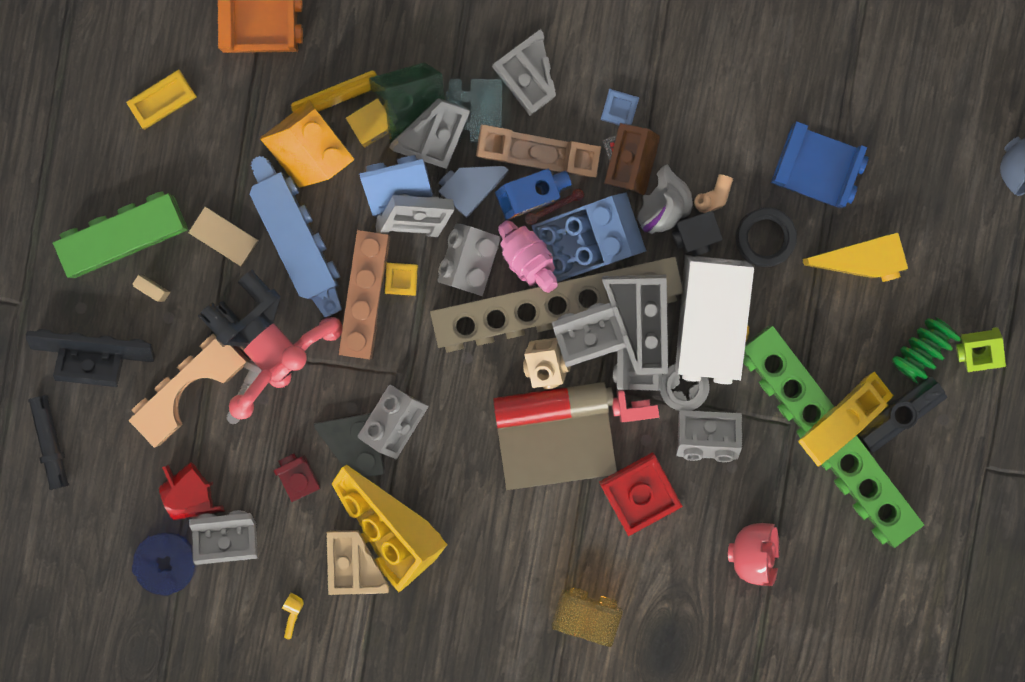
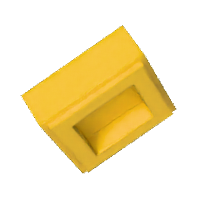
M387 263L385 294L416 296L418 265Z

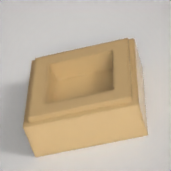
M138 275L133 282V287L157 302L165 301L170 294V291L144 275Z

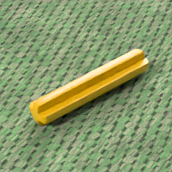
M372 70L293 102L291 109L294 112L310 100L319 112L378 88L380 81L376 72Z

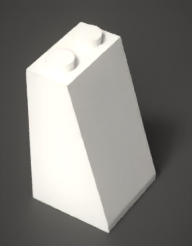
M685 255L682 281L683 294H681L675 366L676 372L682 375V379L701 381V377L714 378L713 382L720 384H732L733 380H741L754 267L747 261Z

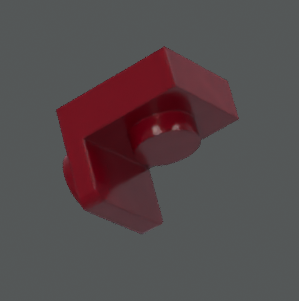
M295 453L279 460L280 467L273 470L275 475L279 476L291 502L321 488L305 455L297 458Z

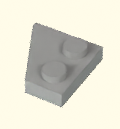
M541 29L496 61L492 66L529 116L556 96L554 83L550 76L549 58L546 57L543 42L544 34Z
M438 98L391 143L389 148L406 156L416 155L418 160L423 159L424 162L447 169L470 111L465 107Z

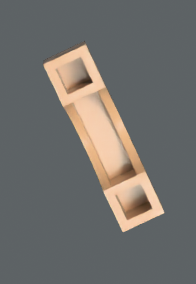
M214 334L209 336L200 345L203 351L195 358L191 355L188 356L177 367L180 372L172 380L166 377L155 387L157 394L148 401L144 398L132 409L135 415L129 419V422L154 448L160 446L183 425L179 415V400L183 391L190 383L200 378H210L226 383L247 362H250L237 346L226 345L222 347Z

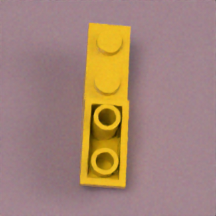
M874 371L866 376L837 406L829 410L798 442L815 464L820 466L871 423L888 406L886 403L894 395Z

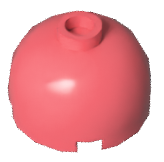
M756 523L748 525L737 534L735 543L729 544L728 560L729 562H734L736 573L748 583L761 586H773L775 583L778 568H773L775 558H779V536L777 527H774L775 524Z

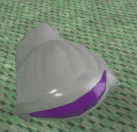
M668 164L662 166L657 172L658 186L650 195H643V205L638 212L637 219L641 224V228L644 232L650 234L664 232L673 228L680 219L690 215L693 207L690 189L684 181L671 171Z

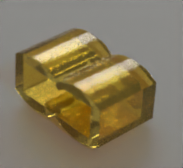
M571 587L570 591L562 590L551 624L552 629L612 647L623 610L617 606L618 601L604 596H600L599 600L587 597V591Z

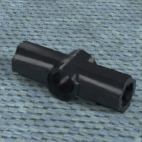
M929 376L898 400L890 402L857 436L870 453H874L903 430L913 427L918 419L948 397L941 385L932 376ZM904 406L907 410V418L904 422L898 423L895 419V411L899 407Z

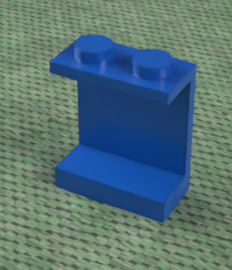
M795 122L791 125L770 183L837 208L846 207L847 203L851 204L858 186L854 185L857 174L862 175L868 162V157L864 156L867 147L862 145L857 148L807 130L808 125Z

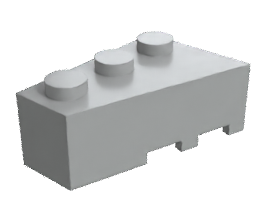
M666 275L603 276L602 281L636 375L668 374Z

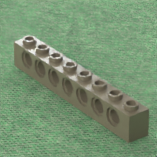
M676 257L559 282L557 288L549 293L537 287L430 311L438 348L445 347L446 353L464 349V342L475 340L477 346L495 342V335L506 333L507 339L524 336V329L535 326L537 332L553 329L552 322L558 320L560 316L568 313L577 314L588 310V308L583 307L579 303V295L583 290L594 292L596 296L595 304L611 303L602 281L603 276L666 275L667 303L677 301L676 295L683 294ZM558 296L564 299L566 308L562 314L555 315L549 311L548 302L552 297ZM524 303L533 305L536 310L535 317L529 322L522 321L517 314L519 306ZM493 310H499L505 315V323L500 328H492L487 322V316ZM462 317H469L475 323V329L470 335H462L457 330V322Z

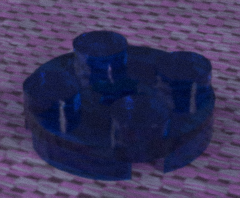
M166 532L152 535L145 539L136 549L132 572L139 584L153 594L169 596L185 588L195 575L196 565L193 562V547L188 540L176 533ZM166 556H169L171 558L169 563L172 566L171 571L168 569L161 571L158 568V557L164 559Z

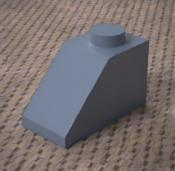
M505 166L459 168L455 173L450 170L438 183L442 186L438 192L445 199H453L454 207L468 218L508 174L509 170Z

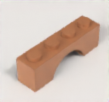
M357 230L339 355L373 359L379 300L391 238L387 234Z

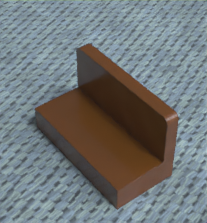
M620 123L604 184L630 190L639 195H645L660 136L647 128Z

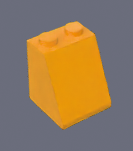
M310 100L260 138L299 188L329 180L355 160Z

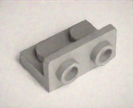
M389 385L358 434V438L379 453L397 459L429 406Z
M679 411L676 456L684 457L690 461L714 458L718 462H731L739 458L742 449V413Z

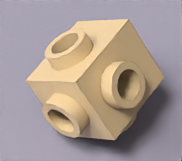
M557 338L529 342L524 354L523 367L525 376L531 379L532 387L553 389L563 384L567 372H570L571 366L566 367Z

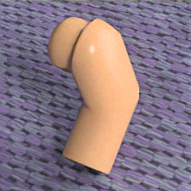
M719 174L714 190L696 196L694 204L698 211L706 213L725 206L733 178Z

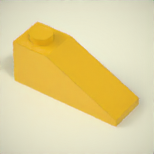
M898 233L802 259L805 266L869 278L881 277L882 282L901 277L899 271L908 269Z

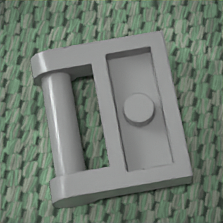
M406 194L393 195L383 214L377 216L376 232L380 234H388L390 231L426 233L428 237H438L455 210L453 199H443L435 196L415 197Z

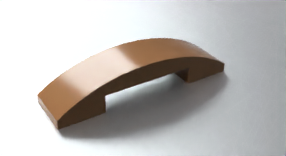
M481 125L476 156L540 170L549 169L552 172L559 173L566 171L571 175L596 178L601 147Z

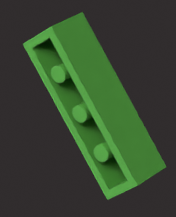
M163 191L148 196L146 198L147 203L138 207L135 204L126 205L117 210L119 215L109 219L106 216H101L88 222L90 227L78 231L77 228H73L61 233V239L53 242V245L68 278L80 277L188 231L189 229L175 197L169 193L165 195Z

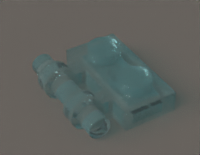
M461 79L449 80V91L446 92V101L462 106L463 102H471L470 120H466L463 130H470V143H478L481 125L502 128V79H471V91H462ZM461 135L457 143H461Z

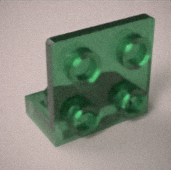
M425 62L369 78L370 90L385 99L390 144L438 98L445 100L442 73Z

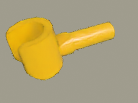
M290 593L282 609L290 613L284 634L286 639L292 638L295 621L304 605L303 599L293 593Z

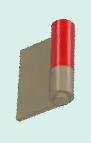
M604 382L493 398L506 491L610 476L617 472L608 415V406H613L614 402L611 387L605 388Z

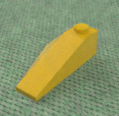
M343 466L332 482V486L350 517L357 518L362 527L363 533L361 535L365 543L370 542L378 557L374 560L380 571L398 592L402 591L428 568L448 545L427 520L350 466Z

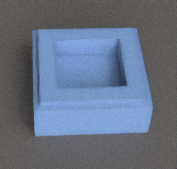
M609 89L600 120L620 125V123L632 125L639 97Z

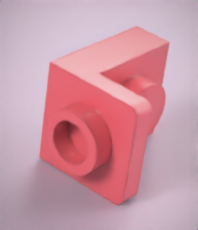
M624 390L616 391L617 397L613 398L612 408L614 416L620 417V422L659 418L658 405H650V399L632 401V408H626Z

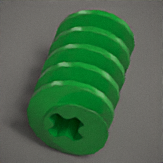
M934 317L936 320L927 318L924 321L927 329L920 327L917 329L916 333L919 339L915 337L909 338L908 343L912 349L903 346L900 349L903 358L894 356L891 359L895 367L916 384H918L915 379L917 376L924 379L928 378L924 370L925 367L933 370L937 368L932 361L933 358L942 361L945 359L940 351L941 348L949 351L953 350L949 339L958 342L961 340L957 332L938 317Z

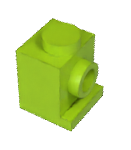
M998 327L992 328L990 331L961 335L962 343L956 344L958 361L964 362L967 372L1006 367L1003 337ZM976 347H983L982 349H980V350H978V351H976V350L973 349V348H976Z

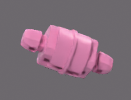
M509 220L500 224L498 231L503 239L500 245L509 268L522 281H526L529 286L537 284L547 293L557 288L558 282L553 274L555 270L553 256L547 249L546 243L540 240L534 231H529L526 226L518 228Z

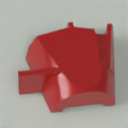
M192 462L174 476L169 465L162 467L168 480L159 487V493L166 511L173 520L196 517L202 514L225 512L223 505L213 506L210 489L213 482L208 483Z

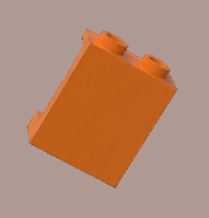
M218 0V48L223 53L298 52V43H303L302 24H297V12H302L303 8L302 0Z

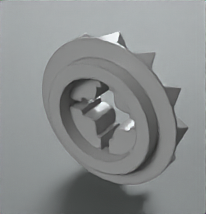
M675 363L668 368V374L662 375V390H660V394L665 403L671 408L678 411H692L700 407L708 396V377H701V381H697V384L688 389L689 399L687 400L682 391L671 390L680 384V375L675 370Z

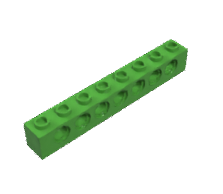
M767 326L745 343L743 364L750 372L754 369L762 378L758 382L769 397L773 394L781 403L777 408L787 421L791 419L795 421L800 428L796 433L802 438L829 410L834 408V405L773 326ZM775 355L779 359V367L775 372L770 373L765 368V360L768 356ZM789 380L796 381L798 385V391L793 397H787L783 390L785 383ZM812 404L817 410V415L814 420L806 422L802 413L806 406ZM857 436L821 464L826 471L831 469L837 476L834 483L844 495L850 493L856 501L852 506L863 520L869 518L875 526L871 531L882 545L887 542L895 548L924 526L923 522ZM851 454L854 458V465L850 470L843 471L840 465L841 459L845 455ZM870 479L873 483V489L868 495H862L859 486L862 481ZM889 504L892 509L889 518L881 520L878 516V511L882 505Z

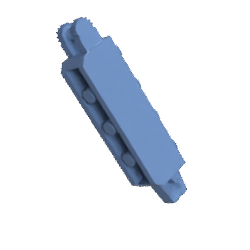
M264 156L256 157L250 166L254 170L253 173L258 183L252 186L250 196L299 296L312 299L324 317H329L341 311L342 306L336 287L339 286L336 279L340 278V274L334 262L330 261L327 263L322 251L327 248L319 232L313 234L308 224L313 219L306 205L300 206L295 197L299 193L295 182L291 176L286 178L281 172L277 174L274 167L271 166L270 160H267Z

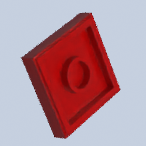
M653 452L599 481L628 536L683 507Z

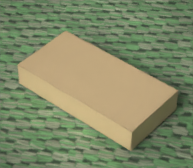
M204 207L188 232L241 267H243L259 241L207 207Z

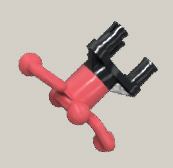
M253 269L238 281V284L257 302L256 308L246 317L240 320L224 301H221L218 304L219 306H215L212 302L198 315L216 334V340L222 347L226 345L239 346L262 370L243 395H236L230 400L229 411L236 419H246L252 415L254 410L253 402L268 383L276 388L287 386L291 381V372L300 370L305 366L307 360L305 351L311 344L321 338L328 341L336 340L341 336L343 328L342 323L336 317H326L321 320L317 327L306 332L293 344L274 324L281 296L275 289L270 290L254 273Z

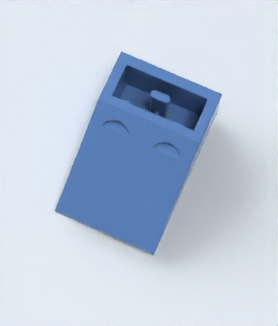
M416 155L397 159L398 165L386 167L384 163H377L366 166V172L359 174L374 217L383 214L393 195L406 194L415 197H433L427 166L423 159L417 160Z
M626 192L604 198L531 225L535 234L546 243L547 249L553 256V264L555 266L553 274L557 282L646 252Z

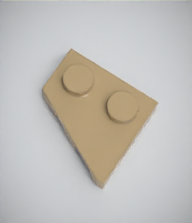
M359 530L328 531V595L389 593V586Z

